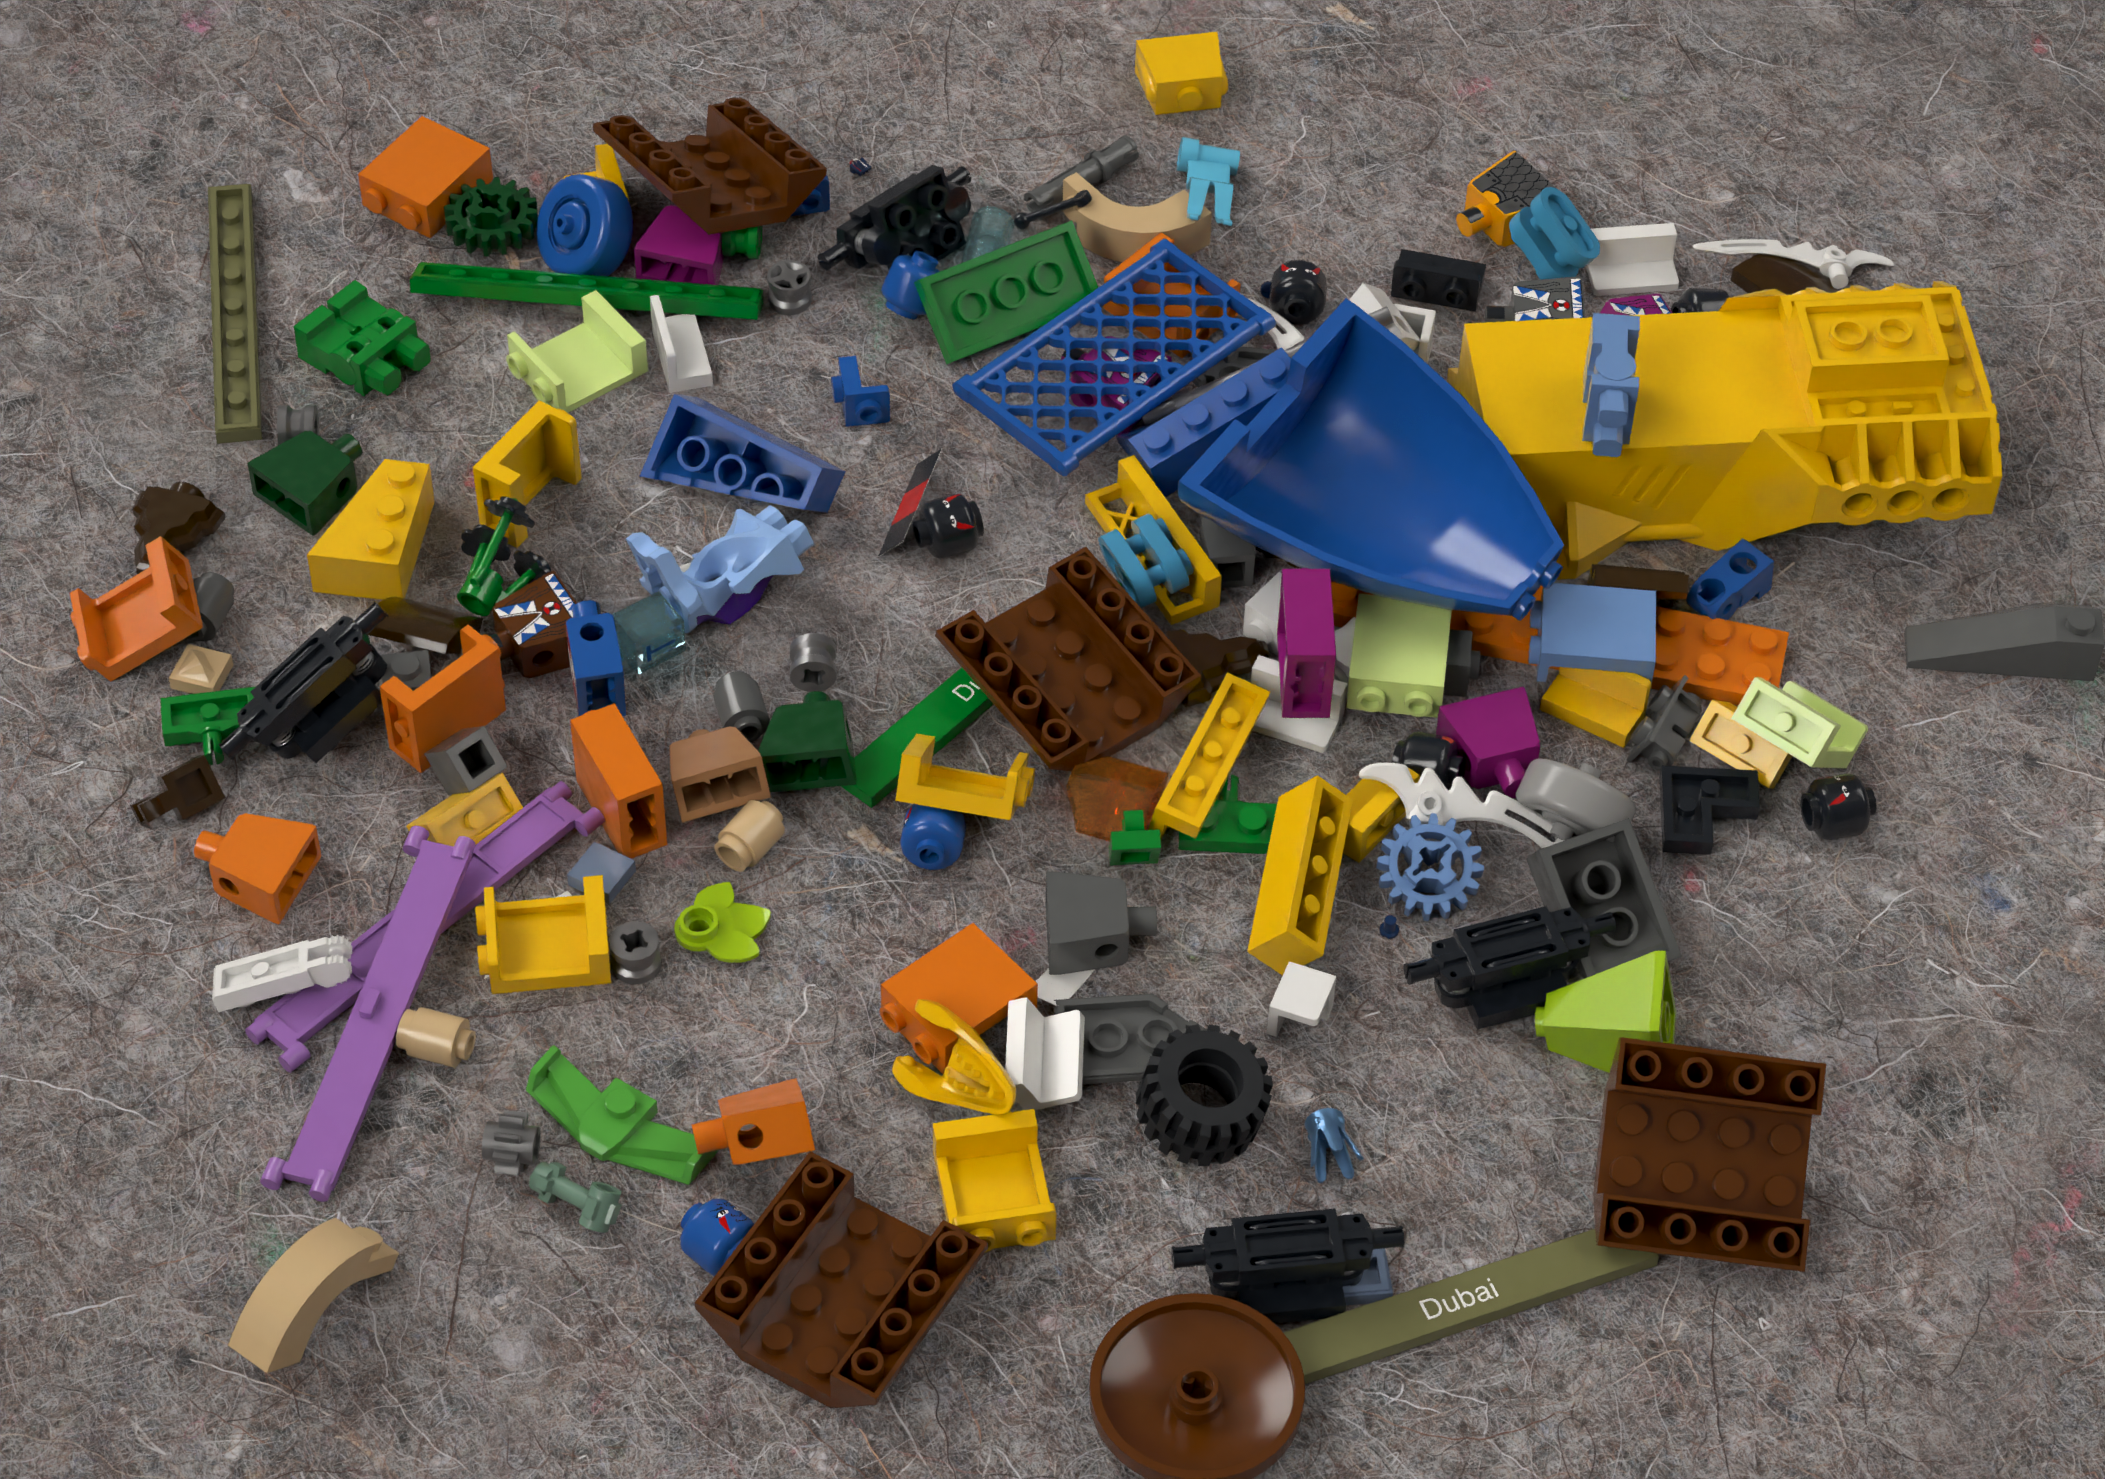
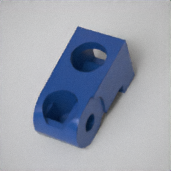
M1742 538L1695 581L1690 588L1686 602L1701 615L1709 616L1711 619L1720 618L1728 620L1738 607H1742L1754 596L1760 599L1771 590L1774 561ZM1747 558L1756 564L1755 570L1747 565Z

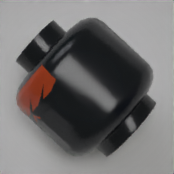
M1419 731L1413 732L1405 741L1400 740L1397 743L1392 758V763L1404 764L1420 774V777L1424 769L1432 768L1447 790H1451L1454 778H1463L1465 774L1466 759L1459 756L1457 743L1452 738Z

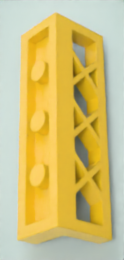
M1132 455L1119 460L1117 483L1085 494V504L1105 533L1117 529L1124 539H1127L1125 537L1127 529H1132L1131 521L1149 513L1155 520L1159 518L1164 520L1172 536L1173 542L1171 544L1176 551L1181 548L1185 551L1193 567V574L1188 576L1189 586L1179 591L1189 593L1194 600L1175 607L1168 597L1170 592L1163 583L1154 587L1157 598L1155 603L1170 625L1220 607L1222 575L1136 456ZM1122 498L1128 508L1125 514L1106 510L1103 504ZM1143 553L1137 554L1136 557L1144 569L1148 570L1146 566L1148 561Z
M1227 672L1157 803L1148 830L1160 829V839H1162L1169 826L1190 837L1197 838L1268 701L1270 691Z

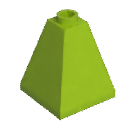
M1653 951L1547 993L1545 1007H1536V1036L1546 1038L1548 1050L1610 1073L1620 1037L1674 1044L1676 1007L1666 951Z

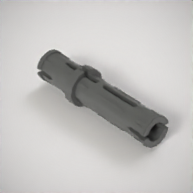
M1123 135L1100 151L1092 150L1084 156L1083 161L1032 191L1026 192L1024 194V201L1028 202L1033 199V201L1026 204L1028 210L1032 213L1062 202L1063 179L1076 172L1091 185L1096 182L1104 183L1112 177L1113 172L1139 158L1138 151L1129 153L1137 149V145L1129 136Z

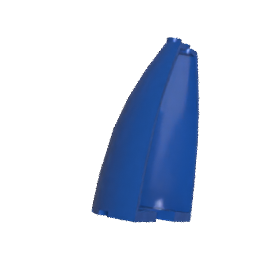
M1347 298L1292 356L1286 383L1253 420L1245 426L1235 419L1178 483V496L1182 503L1242 540L1300 568L1330 569L1332 582L1383 598L1448 610L1513 616L1521 621L1534 605L1536 598L1533 595L1539 587L1542 586L1545 589H1549L1563 569V566L1556 561L1562 552L1564 544L1535 491L1503 443L1458 391L1402 340Z

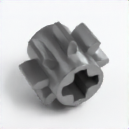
M504 1110L503 1114H499L498 1122L487 1121L482 1138V1158L495 1161L494 1173L519 1176V1172L524 1170V1164H536L540 1150L541 1130L538 1126L527 1125L529 1113Z

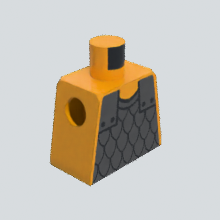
M1512 151L1469 182L1465 210L1457 214V226L1466 237L1483 231L1498 246L1506 247L1515 243L1511 238L1509 229L1510 220L1524 207H1530L1532 199L1544 188L1556 187L1520 154Z

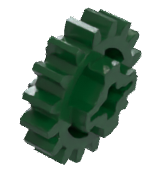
M494 177L491 184H485L480 178L477 179V186L474 188L466 184L461 185L462 195L451 193L449 196L450 205L444 206L446 232L448 236H453L455 246L466 243L467 253L471 254L477 248L483 249V254L487 257L493 249H498L502 255H506L508 246L512 245L517 249L523 248L522 238L529 240L534 238L533 229L537 228L538 220L536 197H530L529 188L524 187L517 190L515 180H511L506 185H501L499 177Z

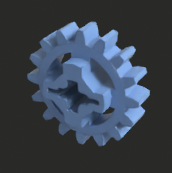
M1431 813L1428 824H1421L1420 819L1413 815L1410 819V829L1406 830L1398 823L1394 826L1392 834L1396 841L1386 838L1382 841L1381 850L1386 855L1378 857L1376 869L1386 871V873L1380 876L1378 884L1380 888H1393L1388 898V902L1391 905L1399 902L1401 899L1406 903L1404 915L1409 916L1415 908L1422 909L1424 921H1429L1432 910H1439L1440 915L1447 919L1450 915L1451 904H1454L1462 911L1466 908L1468 900L1464 893L1476 896L1480 884L1472 878L1482 877L1484 865L1473 861L1480 858L1482 850L1480 846L1468 847L1467 844L1472 835L1469 829L1460 834L1454 831L1456 819L1451 818L1445 826L1438 825L1436 813ZM1425 839H1436V840H1440V842H1439V841H1427V840H1425ZM1401 852L1404 854V860L1409 865V868L1405 870L1402 877L1397 866V860ZM1458 857L1462 864V877L1459 881L1456 879V873L1451 869V866L1455 864V860ZM1422 861L1428 866L1433 865L1435 862L1437 864L1440 862L1438 873L1432 868L1427 869L1425 872L1423 870L1420 872ZM1419 892L1435 893L1436 895H1423Z

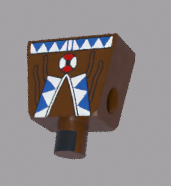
M555 571L543 575L499 601L492 609L495 633L489 636L500 648V661L510 657L521 675L526 678H533L570 667L565 621L573 618L572 607L577 602Z

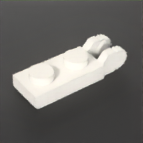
M332 935L331 938L324 937L310 942L305 940L216 965L213 976L212 1001L219 1013L236 1007H247L255 1002L279 995L294 994L304 988L314 986V983L329 988L336 986L337 983L347 982L350 974H352L351 961H348L349 958L351 959L352 954L351 942L348 941V938H344V936Z

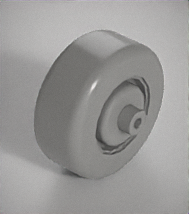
M1535 759L1529 764L1516 791V800L1520 804L1538 812L1545 819L1553 822L1550 834L1563 841L1571 839L1573 834L1579 836L1627 818L1632 822L1636 813L1634 802L1626 794L1600 780L1599 777L1602 772L1585 763H1582L1580 769H1576L1554 760ZM1615 836L1608 838L1607 841L1614 842Z

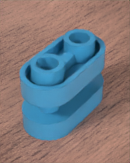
M1544 188L1532 199L1530 207L1521 209L1509 222L1513 242L1524 252L1535 268L1540 280L1575 277L1578 274L1579 268L1586 267L1600 254L1598 239L1571 200L1556 188Z
M1148 513L1131 521L1134 536L1124 539L1117 529L1098 537L1100 549L1116 579L1122 583L1124 590L1141 608L1156 602L1157 598L1154 587L1161 583L1171 594L1189 586L1188 576L1193 574V567L1185 551L1182 548L1176 551L1171 544L1173 542L1172 536L1162 518L1155 520ZM1142 552L1152 568L1145 570L1136 555Z

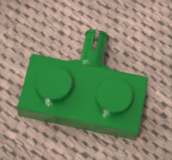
M255 687L160 698L162 734L165 747L200 742L203 743V753L209 765H213V750L216 764L222 763L224 761L223 750L218 744L240 726L237 713L254 698L251 691Z
M1231 774L1230 791L1227 790V778L1219 794V799H1216L1197 838L1195 839L1179 831L1178 850L1267 854L1277 804L1238 800L1239 778Z

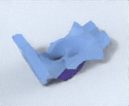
M771 505L756 516L742 509H737L732 525L726 535L706 545L699 553L693 554V560L689 569L685 572L681 571L671 551L658 546L645 533H632L626 538L643 574V577L639 579L641 585L652 595L669 621L684 633L691 632L706 621L731 624L742 617L760 600L774 575L800 574L804 568L798 556L814 545L804 523L794 519L787 524L781 512Z

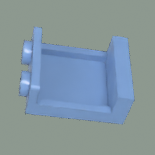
M1553 583L1549 589L1542 587L1541 600H1535L1530 611V628L1538 629V636L1530 637L1528 663L1537 664V682H1546L1548 668L1555 666L1636 673L1649 679L1652 684L1656 662V591Z

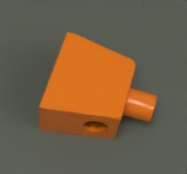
M247 813L236 818L225 836L207 830L202 831L194 847L195 858L209 862L213 888L218 895L276 924L281 923L322 856L315 825Z
M797 1078L718 1100L721 1118L691 1124L698 1155L728 1148L733 1165L815 1150L805 1100ZM745 1125H754L749 1130H740Z

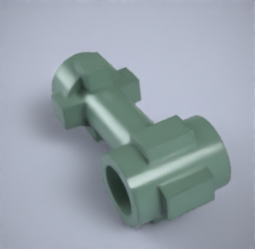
M541 1162L535 1167L530 1176L529 1187L531 1190L539 1193L538 1199L546 1203H554L558 1197L582 1209L578 1221L579 1224L596 1232L606 1233L610 1225L616 1223L622 1206L618 1203L621 1196V1191L618 1188L602 1182H592L590 1189H587L565 1177L566 1166L558 1162H550V1164Z

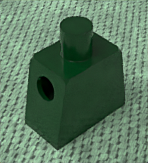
M304 431L247 463L253 495L314 536L356 493L357 481L354 461L362 456V448L359 442L347 433L330 444L313 431Z
M812 691L804 696L803 703L781 705L775 709L758 749L762 757L770 792L856 785L853 741L843 702L831 700L824 692Z

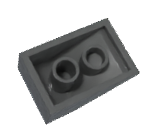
M1629 818L1539 849L1526 858L1543 905L1547 906L1549 912L1572 907L1584 919L1606 914L1607 912L1613 914L1612 917H1614L1616 922V932L1591 937L1588 957L1579 959L1577 968L1583 979L1653 951H1666L1668 962L1682 957ZM1615 836L1614 842L1607 841L1608 838Z

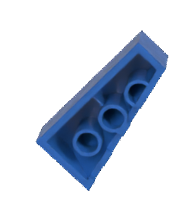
M1281 347L1160 421L1116 436L1117 441L1129 457L1132 455L1136 456L1164 497H1167L1178 490L1179 480L1235 419L1247 426L1284 386L1287 381L1291 358Z
M674 394L640 477L803 510L828 513L846 471L698 397Z

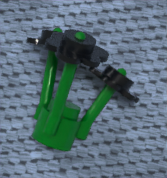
M502 496L500 500H485L484 504L488 507V511L501 517L495 530L486 525L478 524L473 527V530L464 529L461 533V539L463 540L461 545L462 551L475 558L466 581L457 594V599L464 608L476 615H489L496 603L551 572L549 564L541 556L531 551L523 553L518 550L513 554V557L516 561L514 569L520 577L503 591L501 586L503 578L496 571L489 568L495 560L507 561L510 558L511 550L506 546L508 539L504 536L510 522L533 528L535 522L528 518L529 515L525 513L527 508L518 502L516 498Z

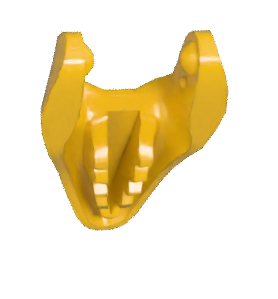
M918 999L915 1011L922 1018L937 1026L953 1031L959 1039L953 1047L949 1063L945 1067L942 1076L915 1061L912 1056L907 1055L895 1058L892 1073L896 1080L908 1092L925 1099L994 1115L1009 1113L1017 1097L1015 1084L977 1031L940 1003Z

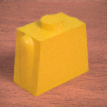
M1218 31L1136 40L1135 73L1155 115L1221 108V97L1228 91V79L1220 55Z

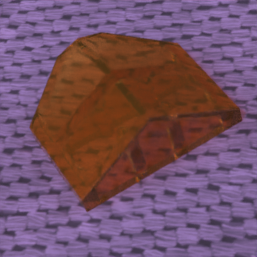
M1109 756L1075 765L1067 782L1066 790L1074 817L1076 832L1110 841L1112 831H1122L1123 811L1143 810L1144 830H1147L1155 807L1168 781L1169 773Z

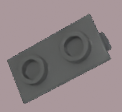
M1686 675L1671 688L1663 685L1652 698L1648 706L1653 710L1651 717L1646 716L1630 737L1635 742V745L1626 759L1628 762H1631L1641 754L1648 759V764L1655 770H1661L1662 765L1671 766L1674 763L1677 754L1685 742V739L1681 736L1685 738L1690 733L1702 712L1701 699L1694 693H1686L1682 690L1688 680Z

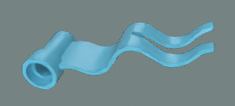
M1181 138L1176 170L1187 172L1186 189H1190L1187 206L1188 219L1197 221L1200 219L1208 192L1215 194L1216 222L1232 226L1233 222L1230 220L1233 184L1229 183L1230 175L1236 176L1240 151L1199 144L1198 139Z

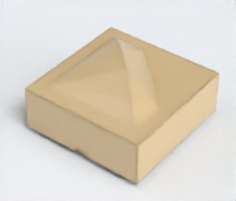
M188 644L169 676L171 689L193 694L220 691L233 667L232 655Z

